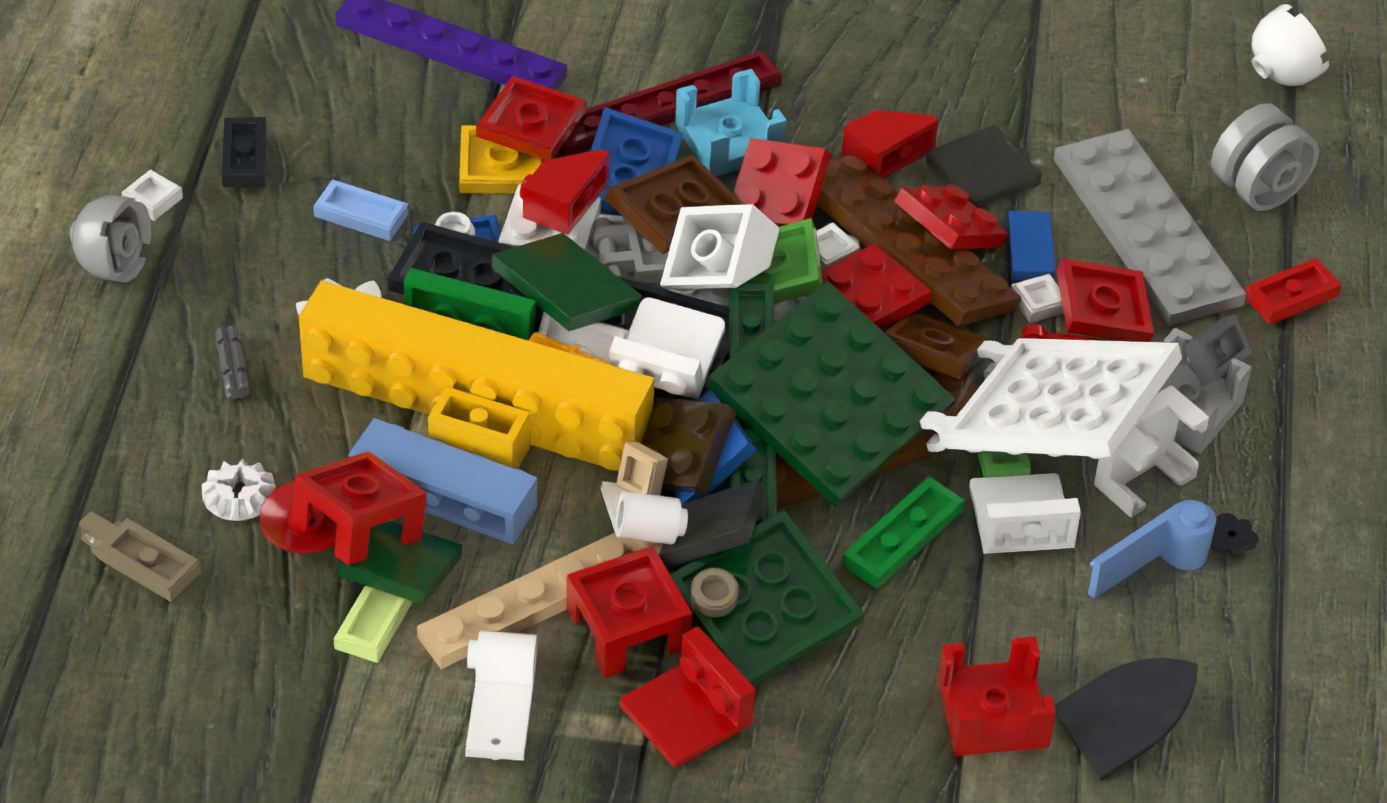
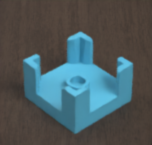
M752 69L733 75L732 98L696 108L697 88L694 85L677 89L675 126L679 132L683 133L682 137L696 159L714 176L741 169L750 138L785 143L787 120L779 109L773 111V118L770 120L767 119L760 109V81Z

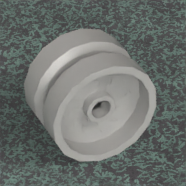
M1272 103L1259 104L1241 114L1221 135L1213 150L1211 167L1213 173L1226 185L1236 189L1237 194L1247 204L1257 211H1266L1285 203L1300 190L1313 172L1320 150L1318 142L1304 129L1294 125L1293 120Z

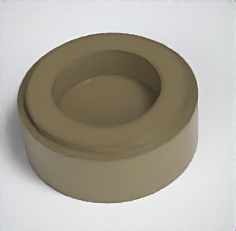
M720 568L703 570L696 575L692 582L691 602L694 608L702 615L713 618L725 616L737 604L738 583L735 577L726 570Z

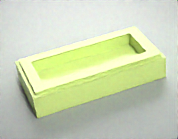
M364 586L334 637V649L378 663L413 601Z

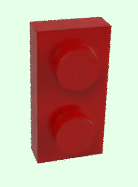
M1314 258L1247 285L1245 299L1270 325L1339 297L1342 285L1317 258Z

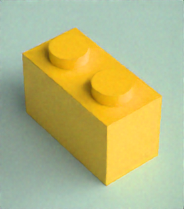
M445 387L428 416V438L438 439L455 448L472 454L482 455L488 460L513 469H519L530 449V412Z

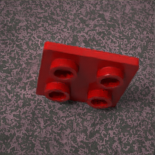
M697 626L682 635L680 665L621 697L620 707L673 767L677 768L753 725L756 689Z

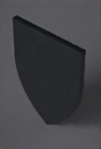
M1171 658L1143 659L1120 665L1098 676L1055 704L1056 715L1099 778L1104 780L1150 750L1173 730L1185 713L1192 698L1197 681L1198 665L1197 663Z

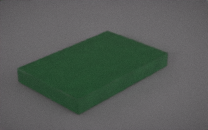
M564 233L492 254L491 268L526 297L536 300V305L567 331L588 326L639 308L641 295Z

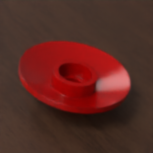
M295 481L278 487L264 500L260 509V526L266 538L275 546L294 553H315L335 545L337 523L315 506H313L309 530L303 532L291 523Z

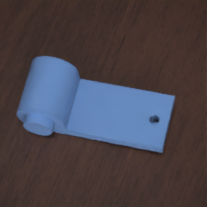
M1184 500L1175 504L1091 561L1090 566L1093 569L1088 594L1093 599H1096L1159 555L1170 565L1178 569L1195 570L1202 567L1207 562L1216 524L1214 511L1203 502L1195 500Z

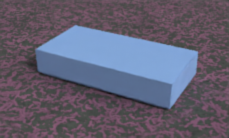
M333 179L313 206L314 217L391 241L409 214L408 203Z

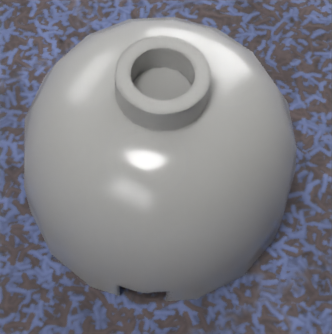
M104 195L89 202L79 213L71 226L70 240L78 263L92 276L104 280L127 283L134 279L143 268L146 258L139 257L142 243L150 244L151 219L143 202L135 201L136 198Z

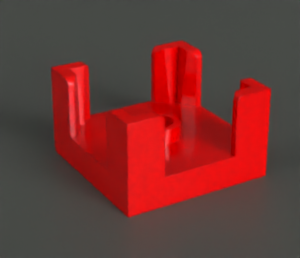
M370 451L295 475L291 523L303 532L309 530L313 506L318 508L337 523L334 553L337 558L350 566L367 558L370 528L404 516L401 542L404 545H409L422 540L427 492Z
M653 546L567 574L566 610L574 625L581 623L582 615L595 636V662L604 678L625 671L627 647L668 633L669 654L673 655L682 652V635L692 630V612Z
M1036 636L1013 639L1009 662L963 666L966 651L965 644L942 645L937 682L955 756L1050 747L1056 710L1052 695H1046L1042 701L1037 682L1040 650Z

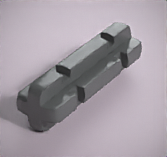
M232 325L227 328L219 327L215 332L225 395L230 400L237 398L245 399L250 392L239 330Z

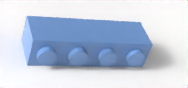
M373 418L348 454V457L370 451L426 491L425 513L514 545L537 508V477L527 474L521 469H513L488 460L482 455L472 454L447 445L438 439H431L411 432L396 424H389Z

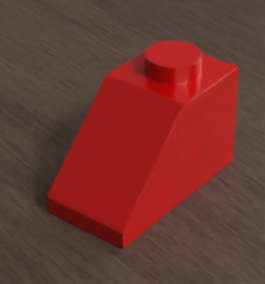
M874 110L859 119L851 121L844 127L841 157L854 155L862 159L867 167L883 180L935 150L939 119L934 115Z
M601 149L544 160L532 175L528 174L521 184L519 195L523 199V218L569 235L609 184L610 152Z

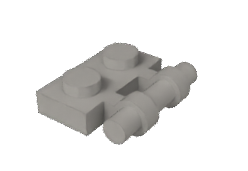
M603 217L594 222L595 231L592 234L595 250L600 252V258L598 259L600 263L619 277H622L624 273L634 272L635 281L661 282L669 252L661 254L624 217L622 225H611L610 220ZM628 245L629 251H616L618 246Z

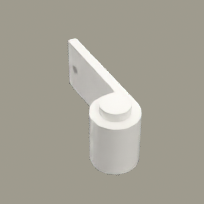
M602 481L601 492L617 538L673 545L677 536L683 537L685 535L688 511L681 508L679 498L628 492L617 486L616 483Z
M480 631L478 640H469L467 668L476 669V682L465 757L524 761L536 672L537 635Z

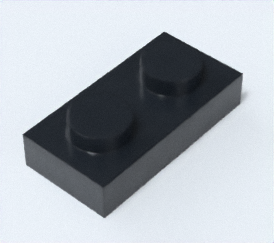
M266 117L224 118L223 187H265Z

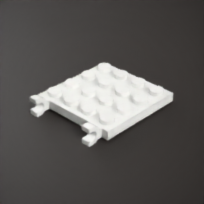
M1018 338L1013 345H1002L995 341H984L977 349L980 358H990L995 363H990L984 370L985 381L957 416H946L939 412L927 411L920 420L922 429H932L938 433L934 434L926 443L928 451H943L947 447V449L967 450L973 453L999 451L1012 455L1039 453L1048 454L1053 457L1063 455L1089 456L1094 459L1112 457L1181 361L1182 355L1179 343Z

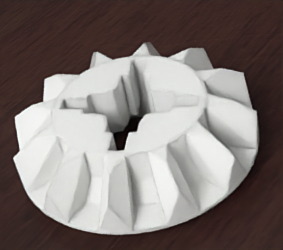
M242 458L238 465L231 466L223 461L220 470H209L207 481L202 484V498L207 509L214 515L226 520L241 521L259 516L264 500L276 488L272 473L265 472L261 463L250 466ZM243 482L245 487L239 492L238 498H235L232 489L235 488L236 483Z

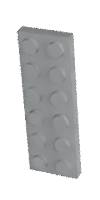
M1129 129L1055 148V163L1127 268L1142 271L1147 297L1168 327L1244 305L1246 292Z

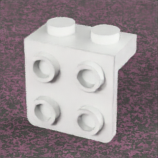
M645 298L639 305L627 338L614 337L609 350L611 365L654 377L655 388L698 400L723 337L725 323L722 318L657 299Z

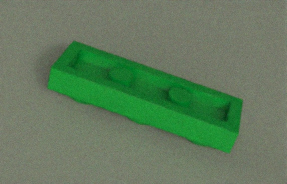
M928 477L843 553L842 566L878 590L963 512L965 500L931 477Z

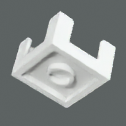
M1172 385L1156 394L1112 457L1101 458L1098 461L1094 485L1130 518L1143 511L1146 507V503L1125 485L1153 466L1160 469L1179 486L1191 481L1197 475L1198 461L1174 441L1180 419L1191 429L1203 433L1207 430L1209 416Z

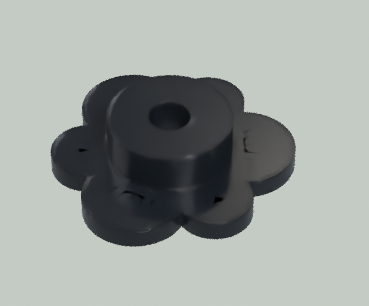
M1222 513L1216 518L1210 548L1215 552H1229L1233 556H1241L1245 549H1254L1258 545L1259 538L1255 532L1251 531L1252 523L1249 520H1238L1233 514Z

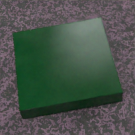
M388 521L370 528L367 558L350 566L340 561L338 576L424 605L461 559L463 545L423 531L422 540L404 545L401 542L403 525Z

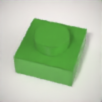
M999 451L977 452L983 478L1030 475L1031 466L1027 453L1012 455Z

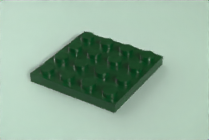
M829 281L711 373L705 384L725 404L733 408L736 414L834 507L926 430L922 429L920 420L927 411L945 414L956 401L946 389Z

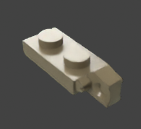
M90 511L79 522L82 535L80 538L92 549L91 553L99 560L170 602L201 573V565L198 559L128 518L123 522L117 520L113 524Z

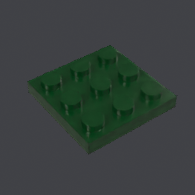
M785 510L755 526L749 543L699 558L670 574L692 612V619L753 687L859 626L864 620L863 611ZM720 568L728 571L735 577L739 587L738 601L735 608L729 614L717 618L707 617L694 608L691 602V586L696 575L703 570Z

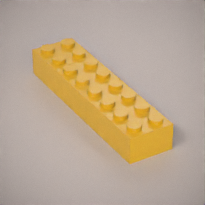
M322 280L299 315L303 377L428 415L431 413L445 387L473 394L530 412V445L559 453L568 458H576L596 464L608 470L619 471L625 443L637 441L641 444L653 412L654 377Z

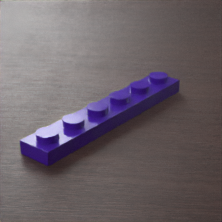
M346 0L336 12L337 26L506 85L509 79L514 76L557 90L567 78V64L385 0Z

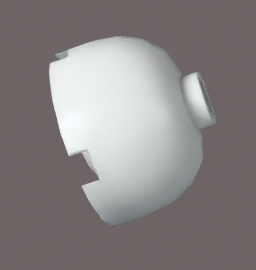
M1288 4L1280 5L1259 22L1252 35V51L1255 56L1252 58V64L1257 73L1263 78L1269 77L1274 82L1284 86L1304 85L1324 73L1329 67V61L1322 64L1320 55L1326 52V49L1317 31L1301 13L1293 17L1290 13L1286 12L1292 8Z

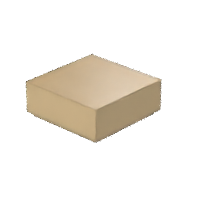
M637 441L625 443L616 485L628 492L660 496L668 458Z

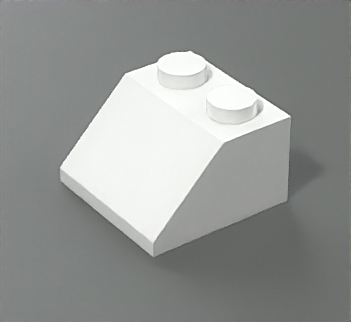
M753 204L681 207L660 286L664 289L737 288L770 267L780 228Z

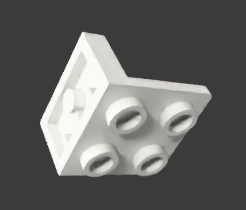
M1058 474L987 477L970 480L969 489L984 554L1074 548L1081 511L1077 498H1064Z

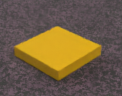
M461 126L460 193L515 194L518 184H522L528 174L532 175L544 161V159L476 137V126Z

